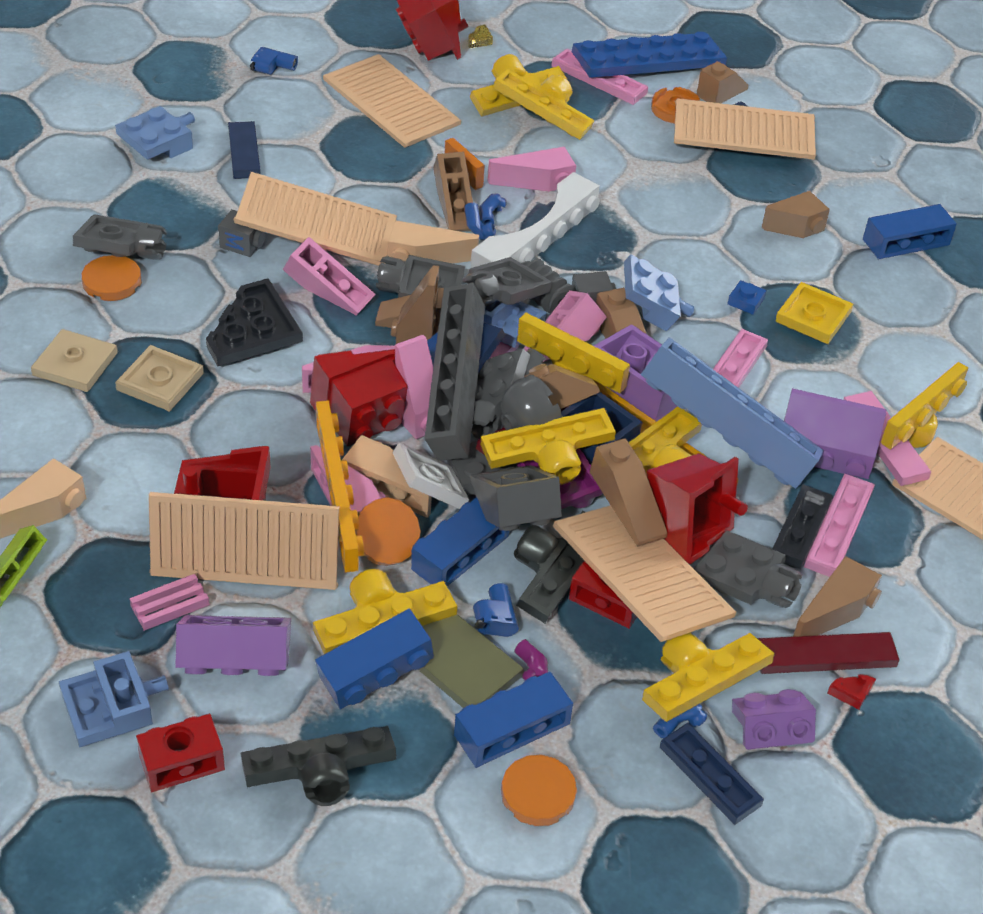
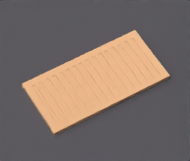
M379 54L323 75L325 82L404 148L461 125V120Z
M678 98L675 101V144L815 160L814 114Z
M251 172L239 209L234 217V223L303 243L310 237L324 250L379 266L380 263H383L380 262L382 257L388 254V239L397 215Z
M936 437L919 454L931 471L929 480L900 486L897 480L893 479L892 485L983 540V463L941 438Z
M150 492L151 576L184 578L195 574L200 580L336 590L338 587L337 566L340 506Z
M611 505L554 521L553 527L660 642L735 617L736 611L663 538L637 547Z

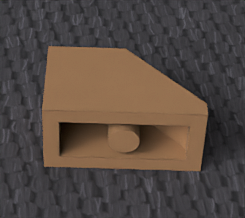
M717 61L701 69L697 95L706 102L723 103L748 90L749 85L735 71Z
M807 191L767 205L762 228L765 231L805 238L825 230L830 209L811 191Z
M540 364L529 370L528 375L536 376L549 387L553 394L548 396L553 406L558 403L560 409L600 392L593 379L554 364L548 366Z

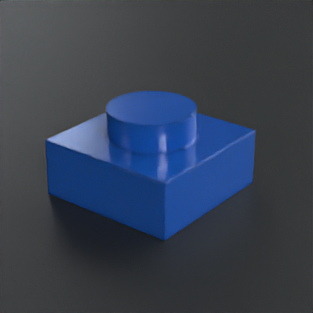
M740 280L729 295L727 305L754 315L764 301L767 290Z

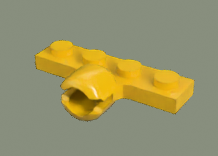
M506 54L497 59L491 71L496 79L506 69H509L535 85H541L552 75H560L566 78L559 66L536 73H528L518 57L513 54ZM493 85L472 90L470 94V99L481 117L521 105L492 88Z
M506 69L495 79L492 88L501 92L505 97H509L521 104L525 109L541 116L547 122L566 131L570 136L580 140L594 123L593 119L567 104L570 100L569 97L572 95V88L569 81L560 75H552L541 85H535L511 70Z
M524 313L519 318L517 342L551 359L552 364L591 378L618 393H621L627 387L629 363L528 313Z
M957 362L889 419L881 444L890 450L902 441L904 443L908 439L913 448H923L929 445L934 439L938 428L936 412H941L953 396L958 397L961 395L967 385L965 377L969 368Z
M677 406L631 440L629 444L642 462L647 474L649 469L692 456L680 448V446L699 433L702 424L696 417Z
M605 408L554 419L541 425H527L481 436V447L491 469L534 460L538 463L541 470L558 476L560 485L574 480L580 473L581 461L576 453V449L615 440L616 431Z
M368 569L356 575L350 583V595L356 607L352 610L314 621L313 631L323 653L326 654L409 608L423 626L457 615V604L444 581L406 593H399L394 589L386 573L379 569Z
M691 632L669 639L662 647L663 656L661 657V662L674 674L644 689L642 700L665 722H668L772 664L774 652L751 633L717 650L708 649Z

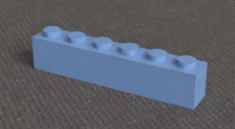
M670 337L662 344L641 373V376L646 379L649 386L655 390L665 392L671 397L672 402L681 409H688L697 416L698 421L702 425L718 431L729 445L741 448L755 464L765 466L771 470L776 479L785 485L790 484L796 489L817 464L824 451Z

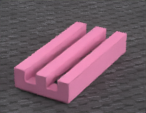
M195 574L129 598L131 608L144 631L210 605L207 593H204L201 583H198V578ZM196 595V597H194V598L188 599V600H186V601H183V602L177 604V602H180V601H182V600H185V599H187V598H190V597H193V596ZM164 608L163 610H160V611H158V612H155V613H152V614H150V615L145 616L146 614H149V613H151V612H154V611H156V610H159V609Z

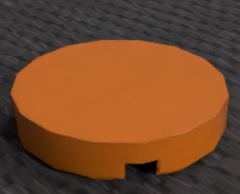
M674 87L673 90L668 91L667 88H662L653 95L651 109L656 117L675 124V101L677 98L700 101V97L691 90L682 87Z
M108 255L96 258L85 265L81 273L83 289L87 294L92 297L94 295L100 296V299L104 301H116L130 297L135 293V288L140 287L142 283L140 267L128 257Z
M387 497L370 502L358 513L359 530H355L356 536L362 535L364 555L368 557L366 559L374 564L389 566L399 564L412 555V547L420 538L421 531L418 518L409 506L400 500Z
M527 755L514 761L505 771L501 784L502 802L506 809L509 808L514 813V817L520 822L533 826H549L559 822V818L564 817L566 813L568 815L572 810L577 793L575 777L569 768L556 758L545 755Z

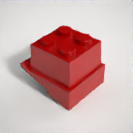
M397 0L399 7L396 8V11L419 54L424 52L429 61L452 50L457 60L461 58L458 32L469 26L465 18L461 19L458 0Z
M395 349L353 354L350 350L314 356L310 403L316 411V402L329 400L331 413H337L339 432L337 434L342 436L346 446L356 443L361 435L371 438L383 431H392L402 424L408 385L395 366Z
M269 446L234 449L231 450L230 454L182 460L174 494L266 501V489L271 469Z
M698 453L647 470V478L667 530V536L663 539L688 564H692L709 551L710 545L719 540L727 530L731 531L734 529L735 513L743 516L747 512V504L736 498L739 458L733 457L729 461L720 464Z

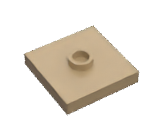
M61 329L31 366V372L33 376L88 392L118 353L117 345Z
M150 345L115 382L116 390L170 412L204 374L203 365Z

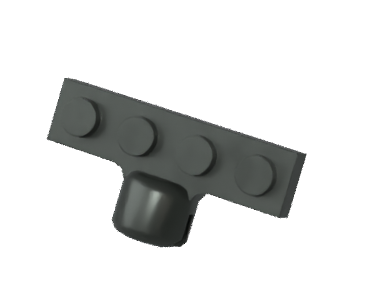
M531 525L518 541L517 549L514 550V557L534 570L536 576L523 592L516 606L546 624L571 588L572 577L585 560L563 537L557 538L538 525Z
M388 726L370 727L361 731L332 734L328 737L305 741L298 740L289 744L259 747L254 750L241 752L242 767L247 787L299 779L302 782L306 798L319 806L337 804L345 797L350 789L347 770L396 760V747Z

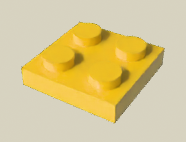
M800 282L777 312L775 322L829 344L850 315L853 303Z

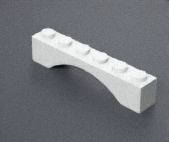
M572 172L557 184L555 204L542 220L518 232L489 236L472 249L471 268L512 257L520 263L525 261L531 262L540 252H544L550 244L558 238H562L570 228L578 225L585 216L597 209L600 202L598 198L600 185Z

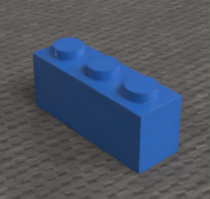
M941 204L869 217L863 241L879 260L948 246L951 243L957 223Z
M476 497L471 502L463 504L459 511L451 518L441 521L437 528L428 536L422 537L415 542L411 550V570L430 584L444 581L446 586H449L507 539L509 531L499 530V527L486 521Z
M409 608L315 659L321 681L341 710L348 705H355L361 702L366 695L380 687L392 685L398 677L405 673L424 667L429 660L434 658L431 638Z
M551 672L539 677L533 676L525 680L521 685L508 691H499L490 699L477 705L471 704L464 707L459 713L455 714L454 736L475 768H478L569 725L573 702Z

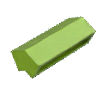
M34 525L20 528L0 555V580L5 574L10 575L0 589V607L47 541ZM24 547L30 548L18 564L15 559Z

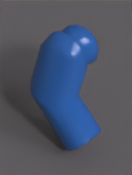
M494 193L489 195L479 206L480 220L484 225L486 223L494 225L493 211H502L501 206L505 208V198L501 197L500 194Z
M472 202L464 206L467 227L474 234L479 235L480 240L484 241L489 236L496 235V229L492 223L484 225L481 222L477 203Z
M698 704L668 722L660 718L653 726V730L660 738H665L681 722L688 720L692 727L702 725L707 719V714L702 710V705Z

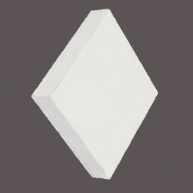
M400 442L392 453L409 487L459 509L469 501L466 492L450 465Z

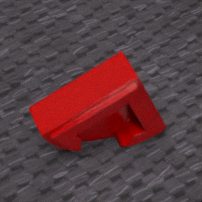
M858 674L857 677H840L831 683L827 694L860 710L876 679L863 674Z

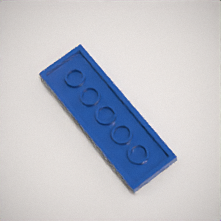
M696 32L695 34L675 33L670 36L652 35L645 38L629 37L628 39L619 40L606 39L605 41L586 40L581 43H573L572 46L573 55L590 78L705 68L717 61L726 64L727 60L726 55L708 33Z

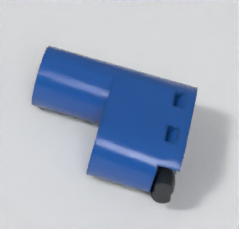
M260 47L251 59L253 62L250 64V70L269 75L273 74L277 67L294 71L298 65V56Z
M504 583L494 584L488 590L490 600H479L473 605L476 619L475 628L481 634L509 637L516 634L519 630L509 589Z

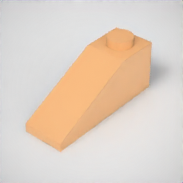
M396 220L388 239L387 256L402 259L403 261L407 260L408 255H414L452 264L471 261L472 249L479 245V235Z
M361 435L342 460H347L348 466L372 480L377 491L383 492L385 498L400 500L409 506L413 512L428 518L431 514L432 497L408 486L391 447Z
M54 458L0 499V539L16 534L20 528L32 525L37 527L62 519L73 509L78 508L86 499L83 476Z

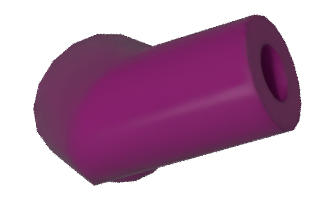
M526 639L519 642L514 652L529 667L524 671L522 678L527 680L530 677H539L548 673L547 658Z

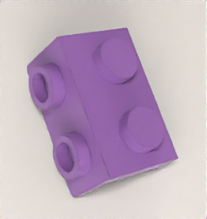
M786 689L780 691L779 694L771 695L749 693L743 698L732 699V713L743 726V745L747 750L813 743L815 741L816 709L801 691Z

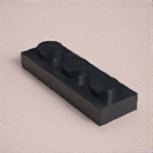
M804 484L802 485L772 548L785 554V564L800 570L802 569L831 505L833 495Z

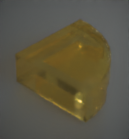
M485 24L477 26L475 31L468 36L469 48L493 44V37Z

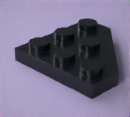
M269 278L240 286L236 292V299L232 305L228 304L219 318L218 326L214 331H210L207 336L206 347L218 367L303 342V333Z

